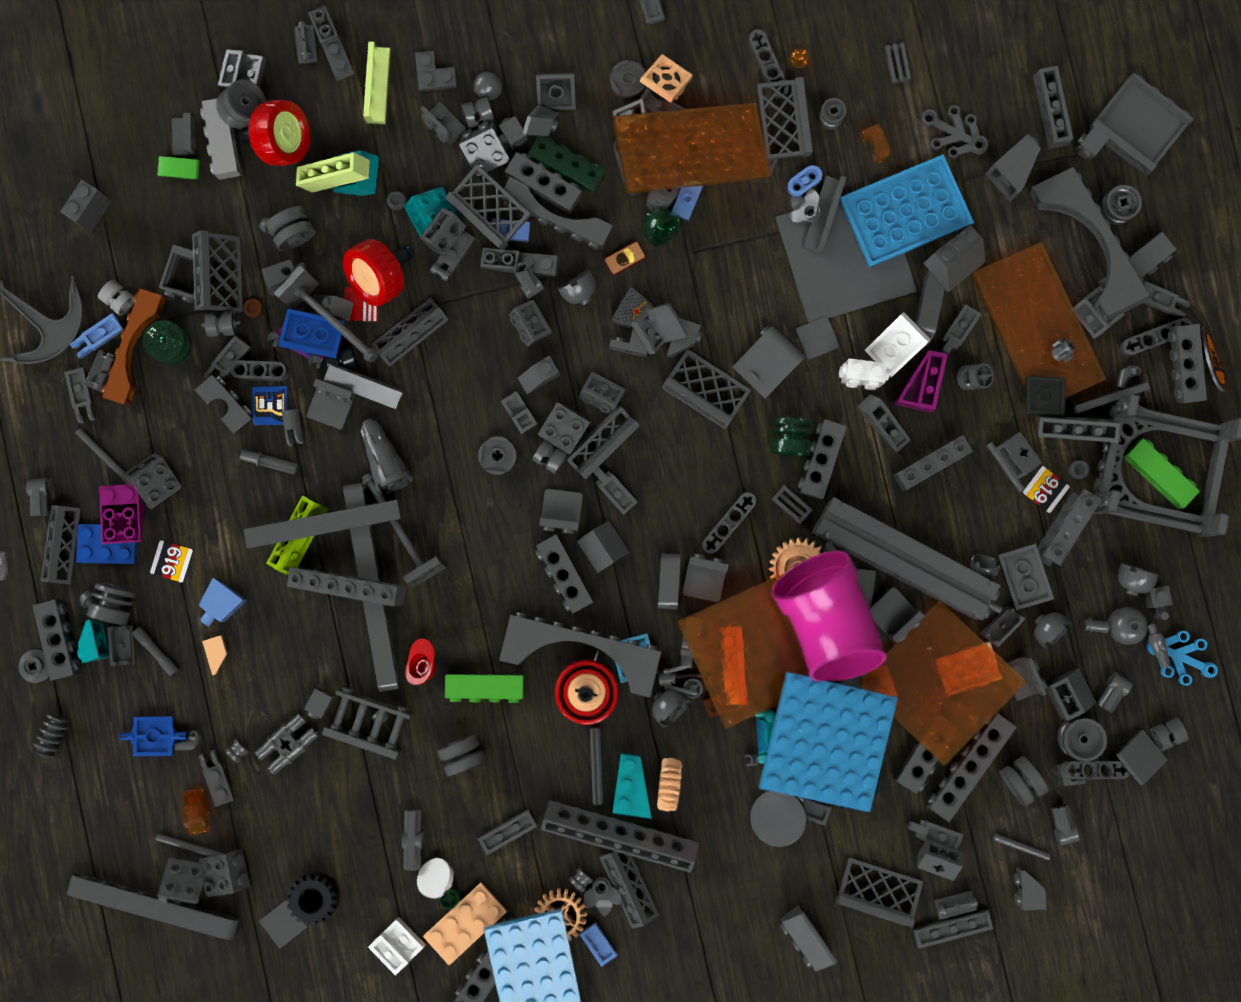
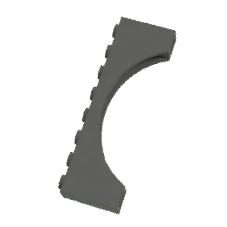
M1072 167L1033 186L1030 196L1038 210L1057 211L1077 219L1099 241L1106 259L1107 277L1103 293L1096 302L1095 308L1105 322L1146 302L1150 296L1149 289L1145 284H1142L1139 279L1138 270L1132 267L1127 252H1123L1120 247L1119 238L1113 235L1110 230V223L1107 219L1103 218L1100 206L1094 203L1091 191L1082 182L1081 174Z
M516 612L515 616L510 615L500 661L521 665L531 653L545 645L560 641L582 642L602 650L619 665L627 678L631 693L651 697L662 651H658L657 646L647 644V648L639 646L640 642L628 640V643L620 641V637L612 635L608 639L601 637L602 633L591 631L588 634L583 632V628L572 626V629L564 628L565 624L555 621L551 625L545 623L546 619L535 617L534 620L527 619L526 614Z

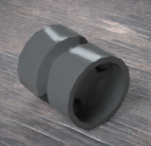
M487 97L477 99L475 104L473 102L462 104L469 129L479 126L480 122L488 121L489 123L494 121Z
M830 98L824 102L818 117L819 123L823 128L833 130L841 125L846 115L844 102L838 98Z
M544 440L532 460L541 466L546 465L547 470L556 474L568 454L559 448L555 449L553 444Z
M1178 718L1167 721L1165 726L1160 724L1150 729L1153 741L1160 751L1172 748L1173 744L1179 745L1188 741L1187 731Z

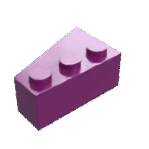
M928 350L923 355L894 405L929 413L935 411L948 354Z

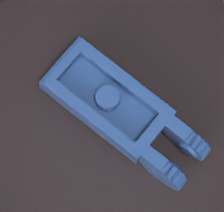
M112 313L80 334L81 336L70 343L72 348H77L86 342L88 346L77 353L79 358H83L120 334L124 327L115 314Z

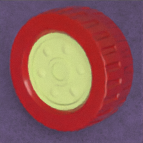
M272 100L263 102L254 109L250 117L249 128H243L239 131V139L244 144L251 143L254 152L263 162L275 166L291 165L299 162L306 155L310 144V128L304 112L297 104L288 100Z

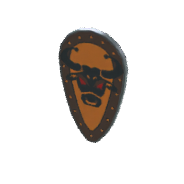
M1205 326L1201 327L1206 359L1203 360L1204 368L1209 367L1217 388L1222 392L1226 391L1228 383L1221 359Z

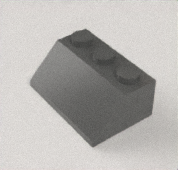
M970 225L936 251L924 264L946 291L949 292L986 262L983 239Z
M799 905L780 918L782 922L780 925L786 936L790 934L794 939L791 943L797 952L800 950L803 952L805 957L802 959L808 968L813 967L815 971L837 963L832 952Z

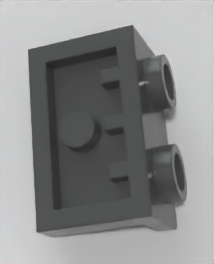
M534 300L515 307L509 314L511 323L516 327L521 340L525 342L527 347L552 333Z
M592 372L584 384L579 398L585 403L599 408L602 412L611 414L616 409L626 389Z

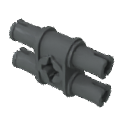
M298 713L287 724H281V727L271 736L269 735L267 741L255 751L256 756L260 760H263L274 750L279 752L280 756L267 766L274 775L287 764H292L300 754L306 752L307 746L319 736L313 727L300 738L295 736L294 732L306 722L301 713ZM289 740L291 743L285 748L283 745L285 741Z

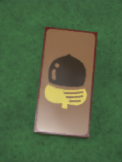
M635 241L604 258V262L612 276H615L646 259V256L638 242Z

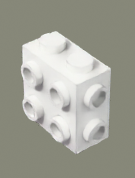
M848 359L840 366L839 378H842L841 383H845L846 387L857 388V385L865 386L867 390H876V388L885 383V380L888 381L890 370L887 369V363Z

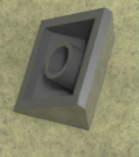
M574 73L536 74L538 105L550 110L576 109Z
M610 521L593 529L577 541L597 573L630 553Z

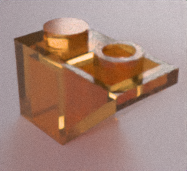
M202 787L183 791L182 823L190 836L209 831V811Z

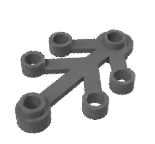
M952 105L947 111L955 127L937 119V113L934 110L928 109L922 114L921 122L923 125H933L950 134V136L944 138H934L930 143L932 150L937 151L942 146L958 141L967 143V145L958 148H949L947 157L949 159H956L958 155L972 151L974 154L980 155L988 149L987 139L979 134L975 115L968 114L964 119V124L970 128V136L965 133L959 115L960 109L956 105ZM951 109H955L957 114H952ZM925 117H930L931 122H927ZM967 118H972L973 123H969ZM933 142H938L939 147H935ZM975 143H980L981 148H977ZM951 150H954L956 152L955 156H952L950 154Z

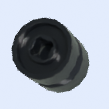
M351 344L341 346L337 358L325 356L327 367H329L331 362L349 370L358 368L355 352Z

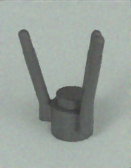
M692 664L666 668L664 671L659 672V684L664 686L665 690H675L697 696L698 692L676 687L673 684H676L677 679L706 677V674L676 675V673H673L691 668Z

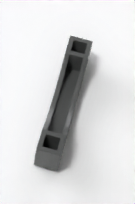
M509 177L504 189L532 217L537 218V222L545 226L549 224L559 233L564 234L566 232L571 235L572 239L578 242L583 240L588 243L589 247L598 250V248L604 249L613 230V225L596 217L573 220L557 216L546 210L536 201L527 184ZM507 197L500 198L501 202H503L502 205L509 208V199Z

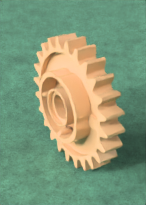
M801 537L797 538L796 542L791 538L789 544L785 541L782 543L783 548L780 546L776 548L779 553L774 552L772 554L775 559L770 560V563L774 566L770 567L769 570L773 571L774 574L770 578H776L775 584L783 574L796 566V564L826 552L820 551L822 546L815 547L816 541L809 544L808 538L804 542H802Z

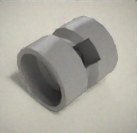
M115 280L107 282L98 294V298L107 306L110 305V308L119 316L127 313L134 305V295L124 290L123 286Z

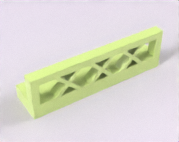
M368 42L363 116L367 123L386 124L391 50L390 48L376 47L374 42Z

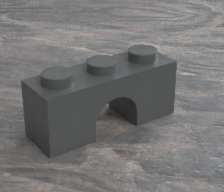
M212 374L194 390L207 404L217 398L226 401L228 412L221 420L234 434L253 418L250 415L252 411L245 404L242 406L238 402V395L233 390L229 391L224 386L226 382L220 375L215 376Z

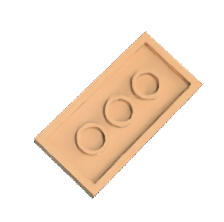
M480 882L455 908L451 909L427 931L423 937L445 962L450 965L485 933L484 927L497 922L507 912V909Z

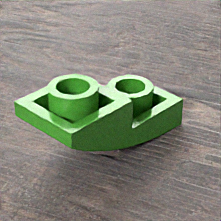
M159 156L158 176L198 180L199 160Z

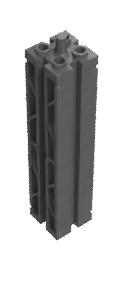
M835 497L828 500L811 534L821 537L826 542L829 541L841 550L956 611L966 614L973 620L987 618L991 610L997 613L1002 611L1003 607L993 602L996 601L1000 594L998 589L1001 585L991 582L986 577L852 506L842 503Z

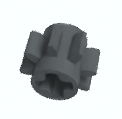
M1060 338L1052 344L1053 349L1051 353L1057 361L1063 360L1066 363L1075 356L1073 352L1076 351V348L1071 340L1066 339L1064 341Z

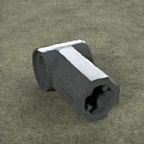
M519 262L515 265L513 272L520 282L519 286L527 299L544 290L541 282L534 275L527 262Z
M49 478L27 479L26 491L28 496H30V516L49 515L48 495L51 493Z
M1114 672L1109 677L1106 683L1107 688L1097 702L1099 707L1110 713H1113L1122 697L1126 696L1133 686V682L1117 672Z
M1069 805L1052 807L1051 812L1056 827L1054 834L1058 845L1062 846L1078 842L1079 834L1076 826L1073 824Z

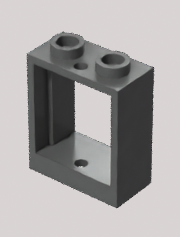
M173 245L159 288L164 291L166 296L175 298V295L180 296L182 301L193 304L194 294L171 288L180 257L193 261V251ZM210 258V265L212 266L214 259Z

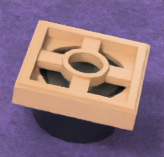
M662 54L641 77L640 82L650 89L651 94L655 98L667 100L671 103L674 99L677 100L679 95L681 96L693 75Z

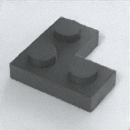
M434 51L415 53L420 92L457 88L454 67L436 69Z

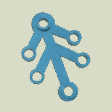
M1179 631L1176 635L1165 638L1166 647L1176 642H1187L1190 638L1189 633ZM1182 633L1185 634L1184 640H1181L1180 635ZM1196 639L1194 643L1175 650L1167 647L1168 656L1172 658L1179 676L1178 681L1181 685L1188 686L1192 683V677L1186 673L1183 663L1199 669L1204 677L1213 678L1217 675L1218 668L1214 663H1203L1185 655L1195 650H1205L1207 648L1206 640ZM1148 640V642H1147V650L1149 651L1150 654L1155 655V653H1154L1152 647H1151L1150 644H1149V640ZM1199 641L1203 643L1202 648L1198 647ZM1160 664L1163 677L1170 678L1174 675V669L1171 666L1167 667L1170 670V674L1166 675L1165 670L1167 668H1163ZM1209 667L1213 668V672L1211 674L1208 672ZM1185 676L1188 678L1187 683L1183 682V677Z

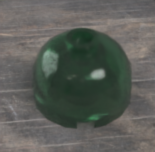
M660 208L650 211L642 225L643 235L651 245L653 244L655 247L662 246L672 239L669 236L673 232L677 234L681 221L668 209Z

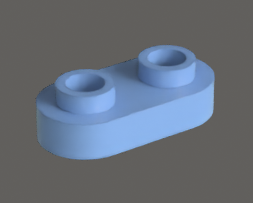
M814 165L802 170L790 179L787 186L789 194L794 197H800L805 194L810 188H813L820 182L822 171ZM813 174L815 179H810L808 175ZM798 185L800 190H795L793 186Z

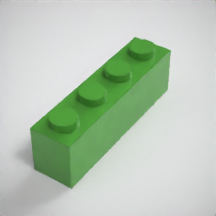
M1147 439L1137 440L1123 455V458L1177 509L1185 508L1200 492L1196 488L1197 485L1192 480L1186 479L1182 475L1181 469L1177 466H1172L1168 462L1167 456L1157 452L1154 449L1153 443Z
M446 674L445 698H450V702H461V698H467L469 702H481V699H488V702L496 703L500 702V699H508V703H519V699L524 698V675Z

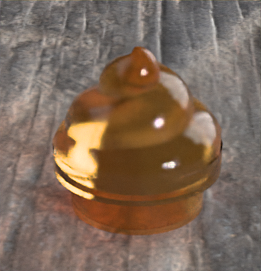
M798 48L791 53L790 62L794 67L803 68L807 65L809 55L806 50Z

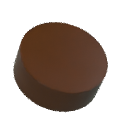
M251 298L244 303L243 311L250 318H258L263 313V305L259 300Z

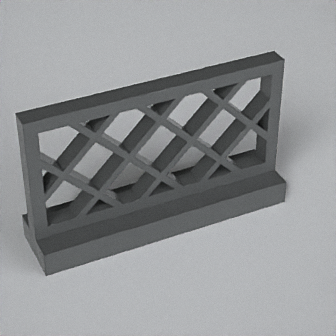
M797 77L795 80L757 84L766 160L811 156L813 150L803 77ZM791 85L792 93L788 98L779 92L783 86ZM769 88L775 93L768 100L762 95V89ZM776 94L785 100L780 108L771 102ZM786 103L794 107V112L791 116L782 111ZM768 105L777 111L772 119L765 114V108ZM778 113L788 119L782 127L773 121ZM789 121L796 126V131L793 135L784 129ZM770 124L779 129L774 137L767 133V128ZM781 131L790 138L785 145L776 140ZM791 140L798 144L799 151L792 152L787 148ZM773 142L782 148L778 154H770L769 147Z
M478 164L475 165L452 193L449 192L445 197L489 240L503 250L508 246L509 240L531 216L518 201ZM478 171L483 175V183H474L473 177ZM488 185L496 187V195L487 196ZM475 186H483V196L474 197ZM464 187H470V197L463 198L459 193ZM507 197L509 199V208H500V198ZM496 198V209H487V199ZM483 199L484 210H476L474 208V200ZM513 210H521L525 214L520 220L513 221ZM500 211H509L510 221L501 222ZM487 212H497V222H489ZM510 224V232L506 236L501 234V225Z
M203 230L192 234L195 310H233L237 313L243 312L240 237L213 234ZM209 238L214 239L219 246L215 250L209 245ZM227 241H234V250L232 252L225 246ZM220 248L228 255L224 260L216 253ZM212 256L219 263L215 269L210 265L209 259ZM230 258L235 263V268L232 271L225 264ZM221 267L228 273L224 280L217 273ZM213 275L220 282L216 288L210 283V278ZM230 277L235 281L236 285L233 290L226 283ZM222 285L229 292L225 298L217 291ZM213 294L221 301L217 306L211 305V296ZM230 296L236 300V307H231L228 304L227 300Z
M689 349L686 350L662 387L663 390L725 430L751 391ZM687 356L695 360L696 366L686 368L685 359ZM708 368L711 370L712 376L702 378L700 369ZM697 369L699 379L689 381L687 371ZM684 372L686 381L678 382L673 377L676 373ZM716 379H725L728 387L718 388ZM713 380L715 389L705 391L703 381ZM700 382L702 392H693L690 384ZM739 388L745 392L742 398L734 399L732 389ZM729 390L731 400L721 401L719 392ZM716 392L718 402L710 403L707 401L706 394ZM732 403L733 412L731 415L723 411L722 404Z
M848 858L835 904L913 928L914 916L923 881ZM852 863L859 865L863 872L854 878L850 872ZM872 870L877 871L881 879L874 883L870 881L867 875ZM864 875L869 886L860 890L855 880ZM894 876L900 885L890 889L885 879ZM883 881L888 891L879 896L874 885ZM850 882H853L857 890L852 895L844 893L845 886ZM909 882L917 884L916 891L911 895L908 894L904 887ZM901 887L906 897L897 902L892 892ZM869 888L872 889L876 896L871 901L865 900L862 892ZM887 894H890L895 903L889 907H885L880 899ZM908 900L911 904L910 914L904 913L899 904Z

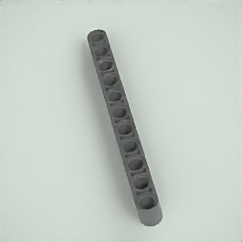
M363 482L343 486L346 509L368 505ZM372 525L350 529L358 577L381 581ZM363 601L379 692L399 689V678L386 605Z

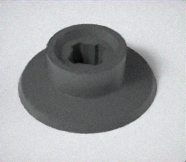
M31 649L21 656L18 668L23 679L30 683H41L49 677L42 649ZM35 662L37 669L33 670L31 664Z

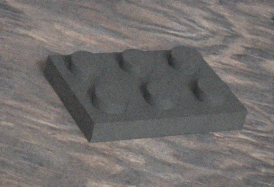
M1036 544L998 555L1016 610L1054 599Z

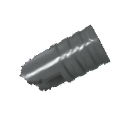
M299 409L282 411L287 445L292 446L295 444V441L299 444L303 443Z

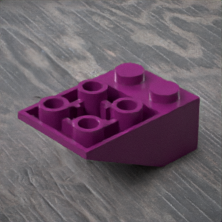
M133 484L99 486L102 544L141 542L146 504Z

